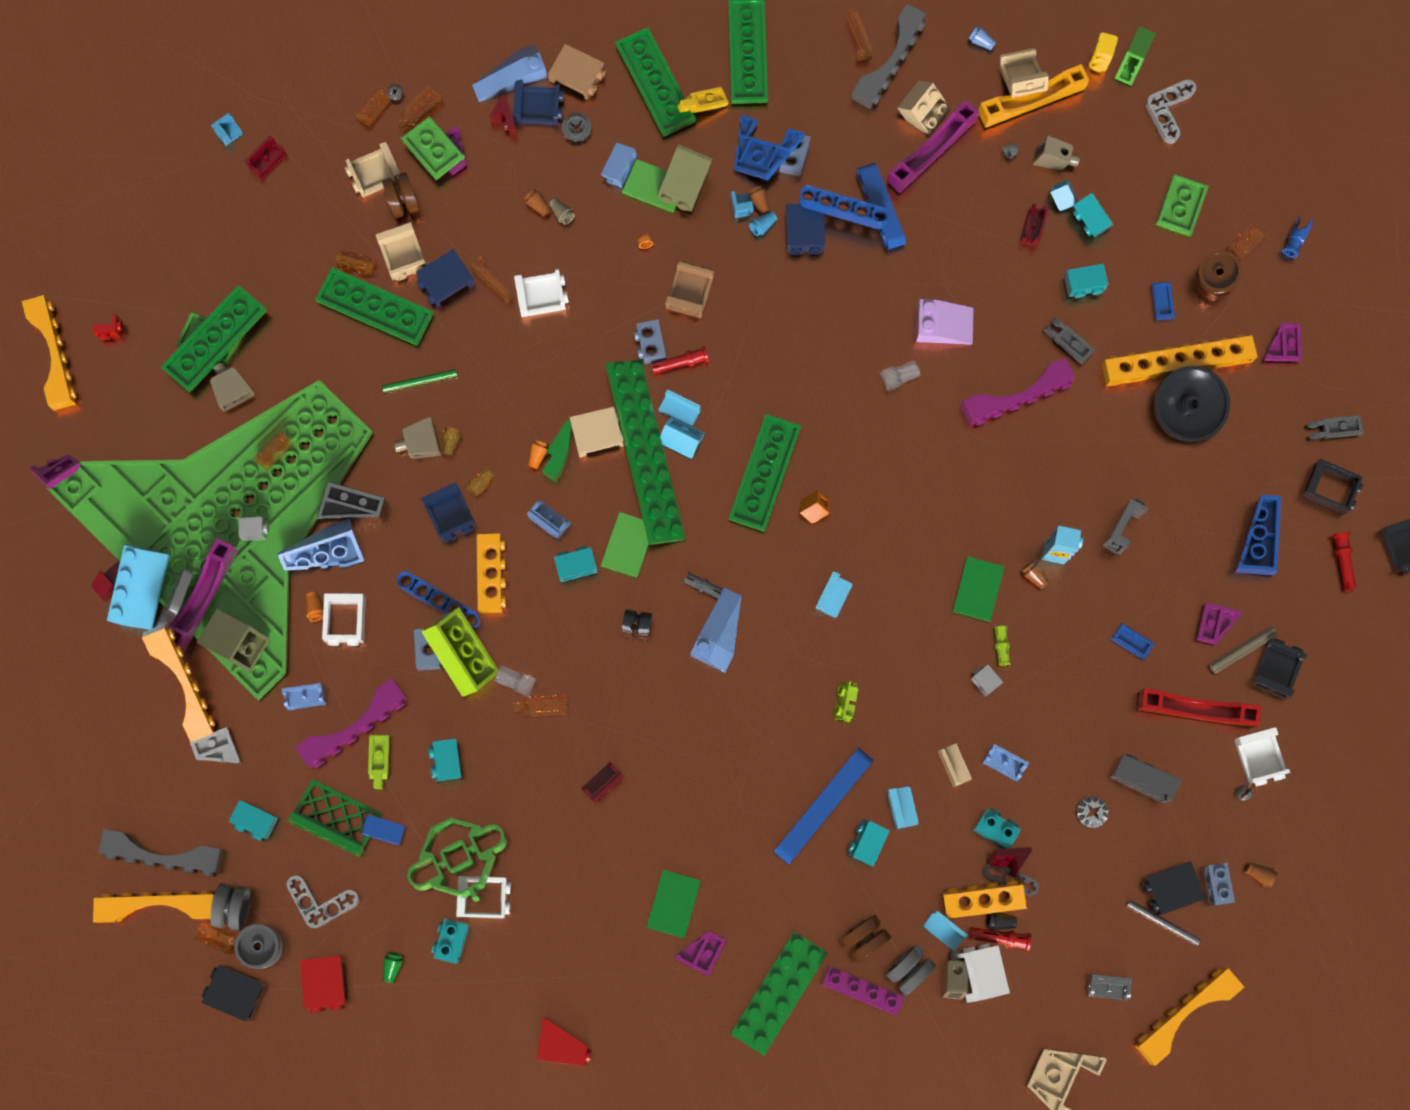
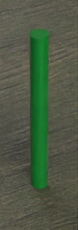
M456 369L385 384L382 385V390L384 393L457 377Z

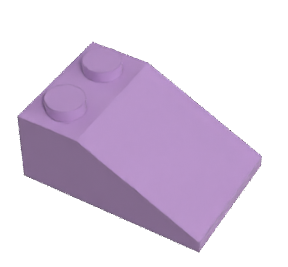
M920 299L917 306L916 342L972 345L974 308L941 300Z

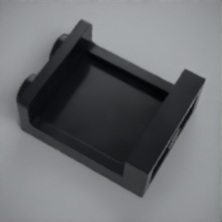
M1410 519L1379 530L1396 573L1403 571V574L1410 573Z
M1271 639L1264 647L1250 684L1284 699L1291 698L1295 691L1292 688L1300 667L1308 654L1303 653L1301 648L1295 646L1291 648L1285 645V642L1282 640Z
M1191 861L1143 877V888L1146 893H1149L1151 909L1157 915H1162L1206 899Z
M218 965L210 975L212 980L209 987L206 986L202 993V1003L245 1022L250 1021L266 983L252 979L224 965Z

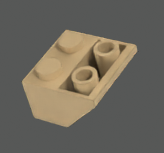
M918 81L897 107L906 121L926 135H930L951 109L936 86L931 82Z

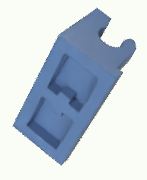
M616 142L601 173L602 177L607 178L606 181L620 188L624 187L636 159H638L635 149Z
M540 500L527 513L529 519L557 540L561 538L571 525L569 521Z
M321 683L282 688V694L285 697L284 706L287 710L326 705L325 686Z
M993 744L983 764L1017 782L1022 777V773L1027 768L1029 762Z

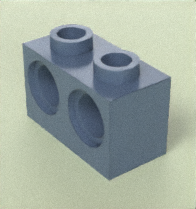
M805 135L804 139L799 143L800 147L795 148L781 164L779 172L801 177L810 145V136ZM793 160L795 164L790 165L787 161Z
M659 320L637 323V330H634L635 341L640 343V348H637L639 359H643L644 364L665 360L666 353ZM649 330L652 332V335L646 337L643 335V332ZM649 348L656 350L654 354H648L646 351Z
M1228 863L1202 866L1209 905L1235 903Z

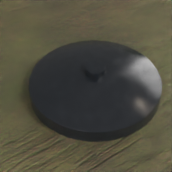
M1186 366L1172 371L1160 382L1154 396V412L1159 425L1167 434L1180 441L1198 442L1214 436L1224 426L1230 412V396L1225 383L1217 374L1204 367Z

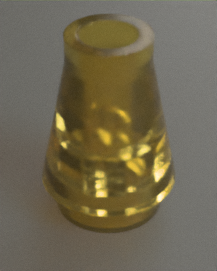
M445 427L442 437L443 454L453 456V452L461 437L459 429Z
M485 469L467 481L466 488L473 496L477 497L483 493L494 476L488 469Z

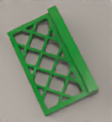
M312 779L288 820L291 824L361 857L370 837L365 836L362 842H359L353 838L352 832L363 828V814L371 813L381 818L382 813ZM316 786L322 789L323 796L312 799L310 792ZM332 796L339 797L341 804L329 808L327 798ZM325 799L327 809L316 812L313 802ZM311 803L314 813L308 815L300 813L304 805ZM355 805L358 813L347 816L344 806ZM342 807L345 817L333 821L331 811ZM329 812L331 822L320 823L317 815ZM360 816L362 826L351 829L348 819ZM346 820L349 830L344 832L336 831L335 824Z

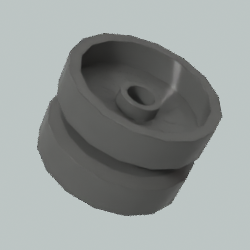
M219 883L211 907L210 920L212 927L224 928L228 923L231 930L241 931L243 929L250 907L251 891L249 887L237 886L233 889L232 884Z
M253 924L245 927L238 934L234 950L241 964L248 968L264 969L273 966L279 961L283 954L284 942L282 935L272 926ZM258 943L261 944V949H260V950H259V948H257V944H258Z
M918 945L905 952L886 973L891 982H897L903 976L905 977L898 986V989L905 996L919 986L937 966L930 958H926L918 964L924 955L923 950Z

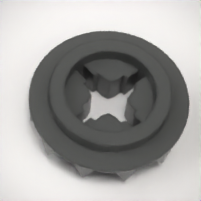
M580 113L570 114L562 123L563 135L568 140L570 139L574 142L583 141L586 137H589L591 131L590 120ZM580 125V130L582 131L576 130L573 132V126Z

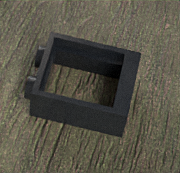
M1320 458L1314 463L1301 497L1344 515L1355 507L1356 500L1354 499L1363 487L1361 483L1363 476ZM1323 472L1351 483L1343 505L1315 493Z

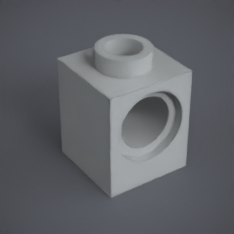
M263 517L238 518L240 539L243 541L266 539V534L269 533V524Z
M981 665L972 672L975 676L971 680L985 697L1003 683L989 665L984 668Z

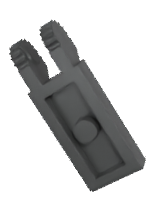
M1053 318L1051 320L1052 324L1061 332L1058 334L1049 326L1044 328V332L1082 365L1095 349L1068 325H1064L1057 318Z
M1361 415L1327 418L1307 423L1308 428H1318L1321 426L1323 428V432L1310 434V440L1364 434Z

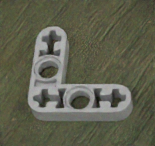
M1184 80L1150 95L1146 101V108L1162 139L1168 144L1175 143L1180 136V129L1168 107L1193 96L1196 91V84L1192 80ZM1185 86L1186 88H1191L1190 92L1188 90H1185L1180 95V92L1184 89ZM1172 92L1175 94L1176 99L1169 100L1166 94ZM1152 100L1154 102L1160 101L1157 106L1151 104ZM1165 115L1168 121L1162 123L1159 121L1158 116ZM1169 131L1170 133H1175L1174 137L1167 135Z
M185 568L182 570L169 604L159 617L155 627L165 623L169 627L176 617L191 581L192 571Z
M294 875L287 881V888L306 924L311 928H319L356 907L360 901L359 894L356 891L347 890L319 906L303 877ZM293 880L301 881L299 885L301 891L306 889L307 892L296 897L299 891L297 888H292ZM347 894L354 895V903L347 902L343 904L345 909H342V905L337 900L340 898L341 902L347 899ZM304 896H308L311 899V904L307 908L302 907L300 903ZM332 903L338 906V911L334 915L329 914L327 911L328 906ZM323 908V912L328 919L325 920V917H321L318 919V924L311 923L312 915L319 916L322 914L320 909Z

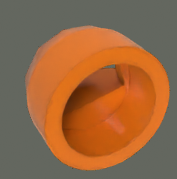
M642 233L639 235V248L647 249L653 245L650 234Z

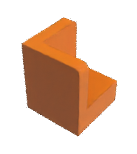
M817 490L801 500L800 514L809 522L815 523L830 514V500Z

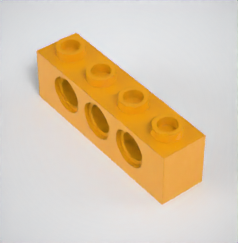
M477 534L479 613H503V607H506V596H502V588H506V578L502 577V569L506 568L505 558H502V551L505 550V539H502L500 534ZM489 551H496L494 558L489 559L486 557ZM494 569L497 571V574L492 578L487 577V572ZM490 588L497 589L496 595L492 597L487 595V591Z
M1008 880L1006 884L998 885V882L987 883L986 887L969 885L966 886L967 889L963 890L953 887L948 888L947 892H943L947 919L1027 909L1022 882H1018V880ZM1000 892H1009V898L1004 901L1000 900ZM981 894H988L990 898L988 902L981 903L979 896ZM963 896L970 898V902L966 906L959 904V899Z

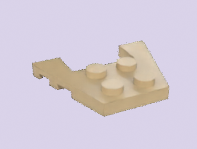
M1043 1049L1026 1086L1050 1110H1071L1063 1104L1079 1068L1083 1067L1100 1076L1107 1059L1098 1056Z

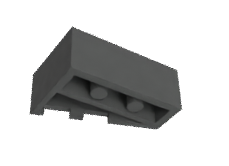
M327 481L317 519L376 517L380 515L384 497Z
M1130 754L1119 757L1110 778L1163 804L1173 800L1182 781L1178 777L1156 769L1149 763L1138 761L1135 756Z

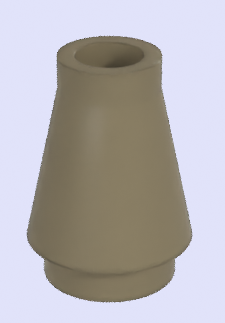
M553 198L549 202V206L560 223L566 225L574 219L573 209L557 198Z

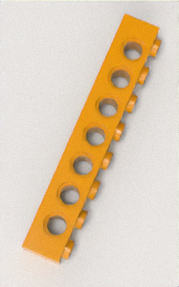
M1241 334L1233 339L1223 337L1215 342L1205 340L1197 345L1187 343L1180 345L1179 348L1168 346L1162 348L1161 351L1150 349L1144 351L1143 354L1136 355L1135 352L1126 354L1125 357L1110 356L1103 362L1102 369L1106 386L1166 377L1172 371L1186 366L1214 369L1250 363L1257 358L1253 335L1246 336ZM1230 347L1236 348L1237 353H1233ZM1212 350H1216L1219 356L1213 355ZM1193 353H1198L1201 359H1196ZM1175 356L1181 357L1183 362H1178ZM1157 359L1163 360L1164 365H1159ZM1138 362H1143L1146 368H1141ZM1120 365L1126 366L1128 371H1122Z

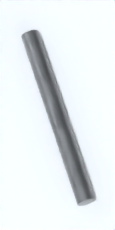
M1132 900L1128 901L1126 907L1194 945H1199L1200 938Z

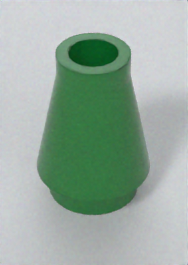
M396 952L386 953L383 961V981L394 983L403 962L402 954Z

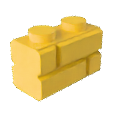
M1103 32L1100 33L1089 62V67L1094 71L1104 72L1107 70L1114 55L1118 40L1117 36Z

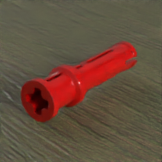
M702 346L701 349L687 350L683 355L651 363L655 375L686 365L693 367L694 364L703 361L707 363L709 359L705 346Z
M1350 532L1332 535L1337 548L1335 554L1339 556L1344 591L1357 589L1351 560L1353 548L1350 547L1348 537Z
M971 926V940L1006 944L1009 948L1019 947L1025 948L1026 951L1030 950L1031 933L1020 934L1015 933L1014 930L1001 932Z

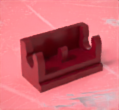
M270 135L245 160V163L250 171L263 180L287 156V153L281 144L278 145Z
M1033 204L1031 208H1028L1019 241L1021 244L1037 248L1041 240L1049 210L1048 206H1043L1042 209L1036 208L1037 204Z
M609 762L581 789L597 804L624 779V776Z

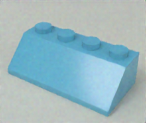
M124 545L107 621L124 626L153 629L170 554L135 545Z

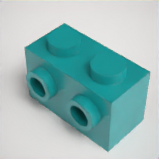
M1093 193L1073 205L1076 209L1073 213L1078 221L1082 219L1086 224L1083 228L1088 236L1093 235L1095 238L1113 226V223Z
M1104 264L1070 269L1064 275L1068 297L1081 298L1089 293L1098 295L1103 293L1109 285Z
M578 547L576 551L571 553L563 551L554 557L560 582L598 573L591 547Z
M456 739L431 742L430 747H428L429 759L432 758L433 766H430L431 777L435 778V782L461 778Z
M239 800L229 822L234 824L232 828L241 832L245 829L251 832V837L261 841L262 838H269L278 817Z
M993 808L991 810H984L973 831L1002 849H1010L1021 831L1017 828L1018 824L1011 819L1006 821L1001 818L1002 814Z
M863 819L856 828L857 834L848 846L849 852L847 855L874 867L890 830Z
M446 918L444 922H440L437 931L440 934L439 940L434 942L432 953H435L433 958L459 964L470 925Z

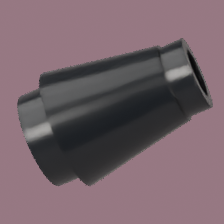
M1001 912L988 913L986 916V926L991 928V930L1016 928V916Z

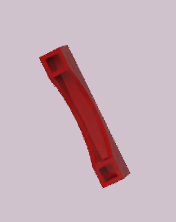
M1144 688L1139 691L1137 710L1254 728L1259 726L1261 706L1202 700Z

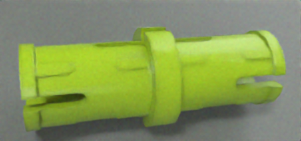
M1007 626L994 627L998 666L1010 665V643H1008Z

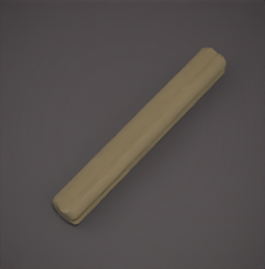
M1267 628L1210 663L1209 666L1212 672H1220L1278 635L1275 628Z

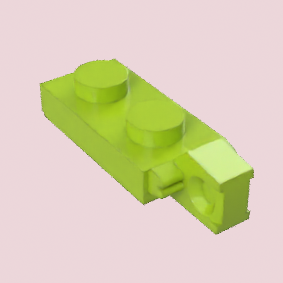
M369 735L368 774L369 779H374L373 788L375 790H383V779H388L390 735Z

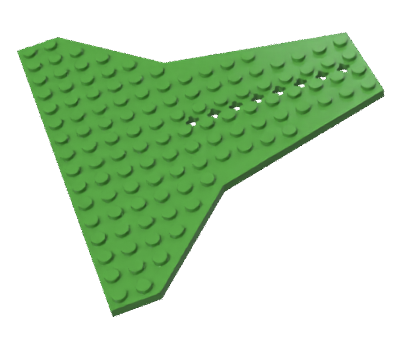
M318 380L183 460L78 461L81 467L77 472L61 481L58 485L50 489L47 487V489L119 561H121L124 545H135L170 554L159 602L165 608L169 604L182 570L185 568L192 571L191 581L176 617L190 598L216 538L239 550L194 636L199 639L216 609H219L268 637L270 641L251 673L210 651L257 700H260L287 673L289 570H284L277 553L308 537L318 521L317 515L327 481L338 484L342 483L373 432ZM329 416H337L336 422L329 424ZM316 429H318V430L323 429V430H324V431L322 432L323 435H322L321 437H320V436L315 437V435H316L315 430H316ZM302 442L310 443L307 450H301ZM289 455L296 456L294 463H287ZM274 469H282V474L274 477ZM261 482H263V483L268 482V483H269V484L267 485L268 488H267L266 490H265V489L260 490V488H261L260 483H261ZM247 495H249V496L254 495V496H255V497L253 498L254 501H253L252 503H250V502H249L248 504L246 503V501H247L246 496H247ZM234 508L236 510L241 509L239 516L232 517V510ZM263 517L269 524V533L266 534V539L251 541L240 539L238 518Z

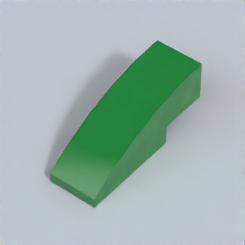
M569 420L565 422L547 449V455L551 458L542 470L544 476L556 483L564 470L570 452L572 426Z

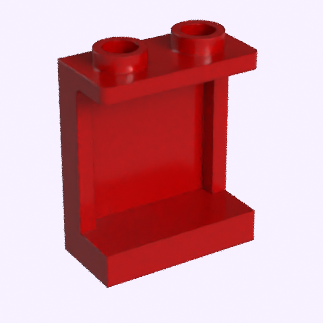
M344 955L300 960L304 1009H310V1013L320 1012L322 1007L330 1006V1010L343 1009L342 1005L347 1004L342 967Z

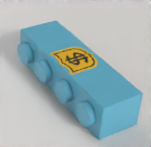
M1057 526L1044 542L1041 560L1065 564L1082 547V530Z

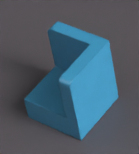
M227 113L211 125L225 146L243 134L230 113Z
M731 191L730 198L735 218L753 215V203L748 198V193L735 195V191Z

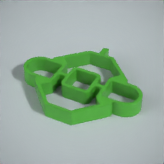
M449 818L430 828L419 856L420 861L414 863L408 870V881L415 889L420 891L433 887L435 890L462 898L471 895L472 899L477 902L480 900L477 891L485 887L496 858L495 854L505 848L507 836L501 827L492 824L481 828L479 825ZM452 825L471 829L469 838L472 846L468 847L463 840H458L441 850L440 854L443 859L441 862H438L434 854L429 853L437 833ZM491 832H500V842L481 853L476 840ZM463 847L468 860L452 868L447 855ZM475 852L482 862H486L479 882L462 891L444 886L446 878L443 874V869L447 868L452 875H456L474 865L472 854ZM434 862L439 875L422 884L414 883L415 873Z

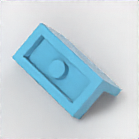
M667 389L665 398L658 411L693 427L701 412V406Z
M671 416L666 422L660 438L662 445L692 458L705 433Z
M833 571L816 605V609L836 618L852 587V583L840 578V574Z
M910 786L889 789L887 794L895 828L901 829L918 825L919 821Z
M934 910L922 925V927L952 951L956 950L963 939H966L968 936L937 910Z

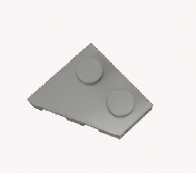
M228 727L190 742L196 760L241 762Z

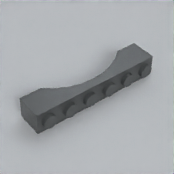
M908 3L898 17L896 25L898 43L894 53L879 69L861 77L853 90L851 99L871 109L873 104L877 105L882 96L880 94L883 89L886 90L890 84V76L897 73L900 67L898 63L900 60L904 61L909 52L907 50L910 45L913 46L918 36L916 34L924 29L926 13Z
M103 829L98 853H103L104 858L116 860V857L120 856L124 857L123 861L135 863L136 859L143 860V865L155 866L156 862L163 864L162 868L174 870L175 866L182 867L181 871L193 873L194 869L202 870V875L213 876V873H220L224 850L199 846L182 854L159 855L141 847L128 833Z

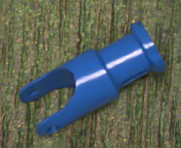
M1297 218L1288 236L1289 241L1282 249V253L1287 257H1298V250L1304 244L1313 224L1312 219L1306 228L1298 229L1301 218Z

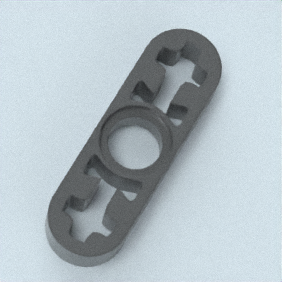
M990 863L985 865L983 874L988 880L998 882L1000 885L1006 884V876L1011 873L1010 868L995 866V871L1002 873V869L1005 870L1001 881H999L998 879L1001 876H990L988 868L993 866H990ZM1018 872L1016 874L1018 882L1023 878L1022 883L1029 884L1032 882V887H1034V891L1031 890L1029 893L1027 888L1024 887L1025 896L1037 894L1039 890L1038 882Z

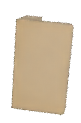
M957 743L938 750L953 787L972 780Z

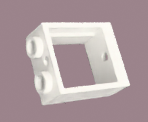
M324 593L322 640L328 642L327 645L338 646L339 643H347L349 646H358L359 643H364L366 597L364 594ZM331 604L358 605L356 635H329Z
M458 876V891L468 888V882H479L480 877ZM488 877L486 883H502L500 913L467 912V897L457 896L456 917L506 918V914H510V902H507V894H511V882H508V878Z

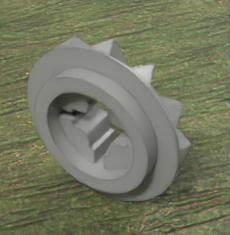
M1090 796L1084 798L1078 804L1077 817L1084 826L1097 828L1108 819L1109 810L1106 803L1099 797ZM1089 807L1092 809L1099 807L1096 812L1097 817L1094 815L1086 817L1090 812Z

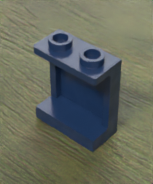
M516 81L513 107L514 123L558 125L559 119H562L560 102H563L564 91H561L560 84H556V88L524 86L523 81Z
M799 203L786 204L787 252H791L794 255L802 254V252H810L811 254L823 252L825 248L824 213L804 208Z
M454 249L415 272L418 278L416 279L418 286L421 290L425 288L428 293L426 294L427 299L431 304L435 303L437 307L441 306V301L465 286L471 288L475 285L474 278Z
M456 482L421 498L441 542H451L456 539L457 535L461 533L468 534L476 527L475 521Z

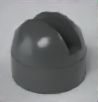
M395 84L390 85L387 93L388 97L392 100L402 98V87Z
M1009 142L1003 146L1004 154L1010 159L1018 153L1019 147L1015 142Z
M1241 785L1237 787L1235 795L1240 801H1247L1252 797V790L1247 785ZM1245 790H1248V793L1243 797L1240 795Z

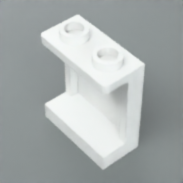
M555 269V273L522 278V275L514 276L521 317L566 310L565 303H568L567 292L562 291L565 281L564 275L559 274V269Z
M1276 727L1234 739L1248 784L1255 783L1256 786L1267 784V779L1273 778L1274 781L1285 779V774L1291 773L1290 769L1285 767L1275 737L1279 735Z
M990 943L979 945V950H975L974 946L963 949L964 953L957 954V958H965L973 993L966 995L967 1003L1010 993L999 946L990 947Z

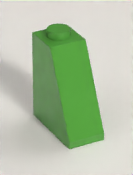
M1139 26L1115 79L1130 86L1132 85L1156 33Z

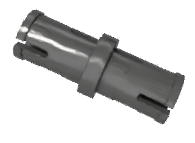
M688 572V578L684 580L685 584L699 589L700 593L705 592L716 599L719 598V593H722L724 589L708 582V579H702L691 572Z

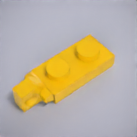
M722 87L690 93L685 100L680 101L678 109L680 112H688L690 110L691 113L725 107L729 102Z

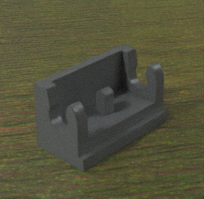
M1089 974L1087 996L1128 1001V998L1130 999L1132 978Z

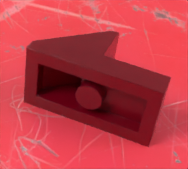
M506 94L500 97L489 118L491 124L502 121L504 130H508L511 137L517 135Z
M120 560L105 573L100 570L91 585L92 589L103 601L113 594Z
M1032 848L995 849L988 859L990 866L1005 867L1009 865L1012 877L1014 878L1032 852Z

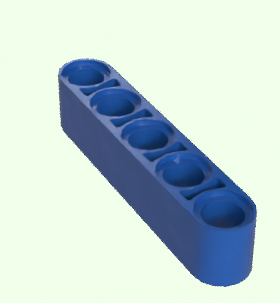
M873 162L857 168V176L868 203L884 207L889 213L885 227L879 229L887 250L905 245L904 232L876 163ZM880 215L875 216L877 220H884Z
M807 185L800 191L799 204L802 207L871 228L881 229L885 227L889 217V213L884 207ZM809 194L812 198L806 199L803 195ZM825 199L828 200L830 204L826 205L823 204L821 201ZM845 205L848 209L842 210L839 206ZM863 210L866 214L860 215L857 211ZM880 215L884 220H877L875 216Z
M403 571L397 576V584L403 591L441 614L449 613L453 607H460L466 619L471 616L477 618L476 623L471 625L474 631L481 626V619L475 611L412 573ZM404 578H411V583L409 585H402V581ZM426 587L428 589L427 593L422 596L418 595L419 589ZM437 597L444 598V602L441 605L434 604Z

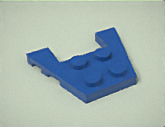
M741 115V129H739L738 133L739 145L736 149L734 169L741 173L769 180L804 139L805 134L788 128L781 145L757 139L751 136L758 121L756 118Z

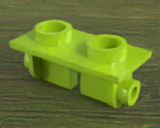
M851 681L840 682L837 689V704L834 707V720L851 722V719H853L855 705L849 704V701L856 702L859 689L856 683H851Z

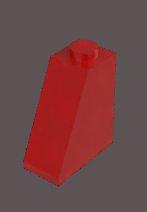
M548 1018L542 1019L536 1060L585 1066L586 1062H590L591 1050H588V1044Z

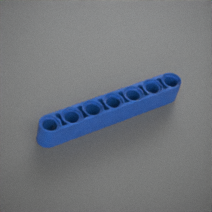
M858 748L779 844L774 853L790 864L874 759Z

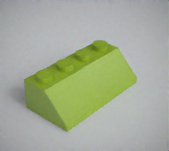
M459 607L432 622L421 631L462 697L477 692L500 672Z

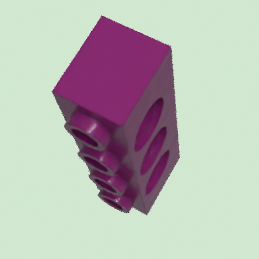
M831 966L827 967L821 983L825 987L896 1016L904 1000L902 995Z

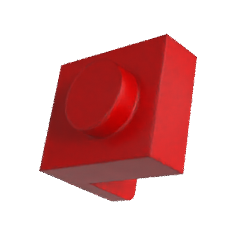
M112 314V324L93 325L92 332L102 340H109L110 337H120V331H123V321L117 314Z

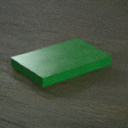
M967 556L952 612L990 622L1005 566Z
M663 870L647 928L685 938L701 880Z

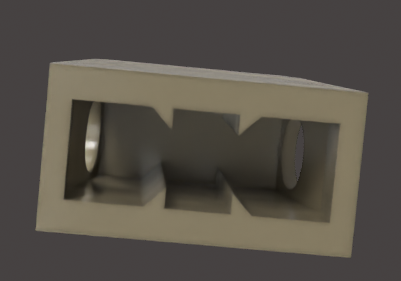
M1047 136L1036 147L1032 165L1062 171L1067 165L1077 167L1080 156L1072 154V144Z
M219 363L213 367L217 376L211 378L210 382L218 406L223 412L255 395L234 367L227 370L224 363Z
M431 417L403 428L404 439L394 441L396 452L407 450L408 455L412 459L441 456Z
M951 951L950 960L944 965L942 998L962 1000L967 995L968 971L966 962H962V958H957V954L963 953L962 951Z

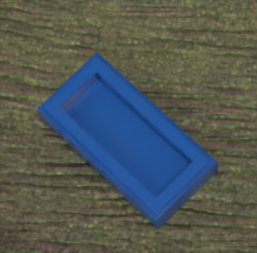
M1171 282L1152 283L1151 290L1155 321L1174 319L1175 312Z
M1123 623L1119 625L1111 638L1112 641L1142 660L1146 659L1155 644Z
M367 814L361 834L400 845L405 826Z

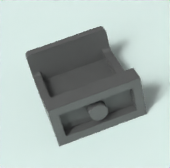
M1130 499L1122 508L1103 547L1118 555L1128 548L1131 541L1121 536L1131 516L1139 519L1147 511L1148 507L1144 506L1145 504L1142 501Z

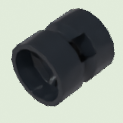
M625 609L622 634L633 635L637 633L639 637L649 638L652 613L641 612L637 614L635 610Z

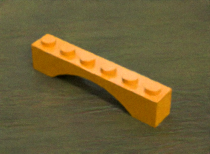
M1082 64L1050 79L1047 91L1013 98L1011 95L998 96L982 102L978 110L979 116L985 128L1082 91L1086 88L1089 78Z
M44 295L22 301L26 319L42 332L50 349L51 367L48 380L44 386L48 406L55 411L76 405L74 398L77 397L74 387H71L70 380H72V375L65 364L68 363L65 352H62L63 340L57 332L59 324L57 319L53 317L52 311H55L52 301L48 300Z
M165 623L143 632L142 639L149 654L166 664L176 674L182 685L186 700L183 727L190 742L212 734L215 726L214 718L212 715H208L206 711L208 708L207 703L198 694V691H200L196 680L192 681L190 666L188 663H184L182 659L184 656L183 651L174 642L176 637L172 628L168 629Z
M212 890L200 891V895H192V891H180V895H172L173 892H160V896H153V892L140 893V897H133V893H120V897H113V894H100V898H94L93 922H119L135 910L152 905H167L177 908L193 919H210L214 894H212Z
M1218 968L1211 974L1213 978L1208 982L1205 980L1199 984L1197 992L1193 995L1191 993L1183 998V1004L1180 1007L1172 1008L1167 1013L1168 1017L1164 1021H1157L1152 1026L1153 1030L1149 1034L1144 1033L1137 1039L1139 1043L1135 1047L1150 1065L1156 1066L1170 1053L1175 1032L1189 1013L1209 1002L1231 1000L1244 988L1229 968Z

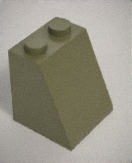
M678 144L657 198L661 199L664 203L674 204L681 210L692 212L708 174L712 158Z
M216 609L197 643L251 673L270 639L249 625Z

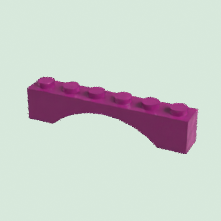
M965 100L928 141L889 172L887 182L897 192L901 193L977 121L979 111Z
M1065 357L1049 364L1041 378L1030 388L1020 393L1002 397L978 394L963 400L961 408L969 425L976 424L978 426L985 423L987 418L992 416L993 418L1000 417L1008 409L1014 411L1021 407L1020 404L1025 402L1027 404L1033 403L1038 400L1037 397L1044 395V397H1047L1060 387L1062 390L1070 387L1075 376Z
M216 538L207 555L202 573L190 598L168 627V629L172 628L176 637L174 642L176 646L179 645L183 654L239 551L234 546Z
M391 678L375 690L373 700L368 709L352 726L332 735L310 736L297 745L295 749L308 767L317 768L325 762L324 759L329 755L332 757L341 751L340 747L346 743L347 745L353 743L357 739L356 736L361 732L366 733L370 731L375 722L378 720L381 722L389 717L388 713L393 709L398 710L406 704L407 697Z

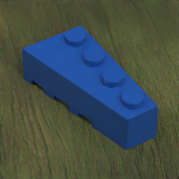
M1261 495L1258 499L1235 573L1275 575L1278 571L1281 496Z

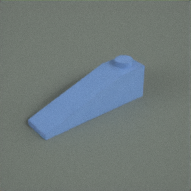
M531 45L514 52L476 81L472 87L478 102L514 90L516 81H523L525 86L547 78L546 68L536 46Z
M350 519L332 524L277 553L284 570H301L319 566L321 568H328V566L338 565L339 567H348L364 561L358 538Z
M724 587L691 651V657L724 673L734 656L741 595Z

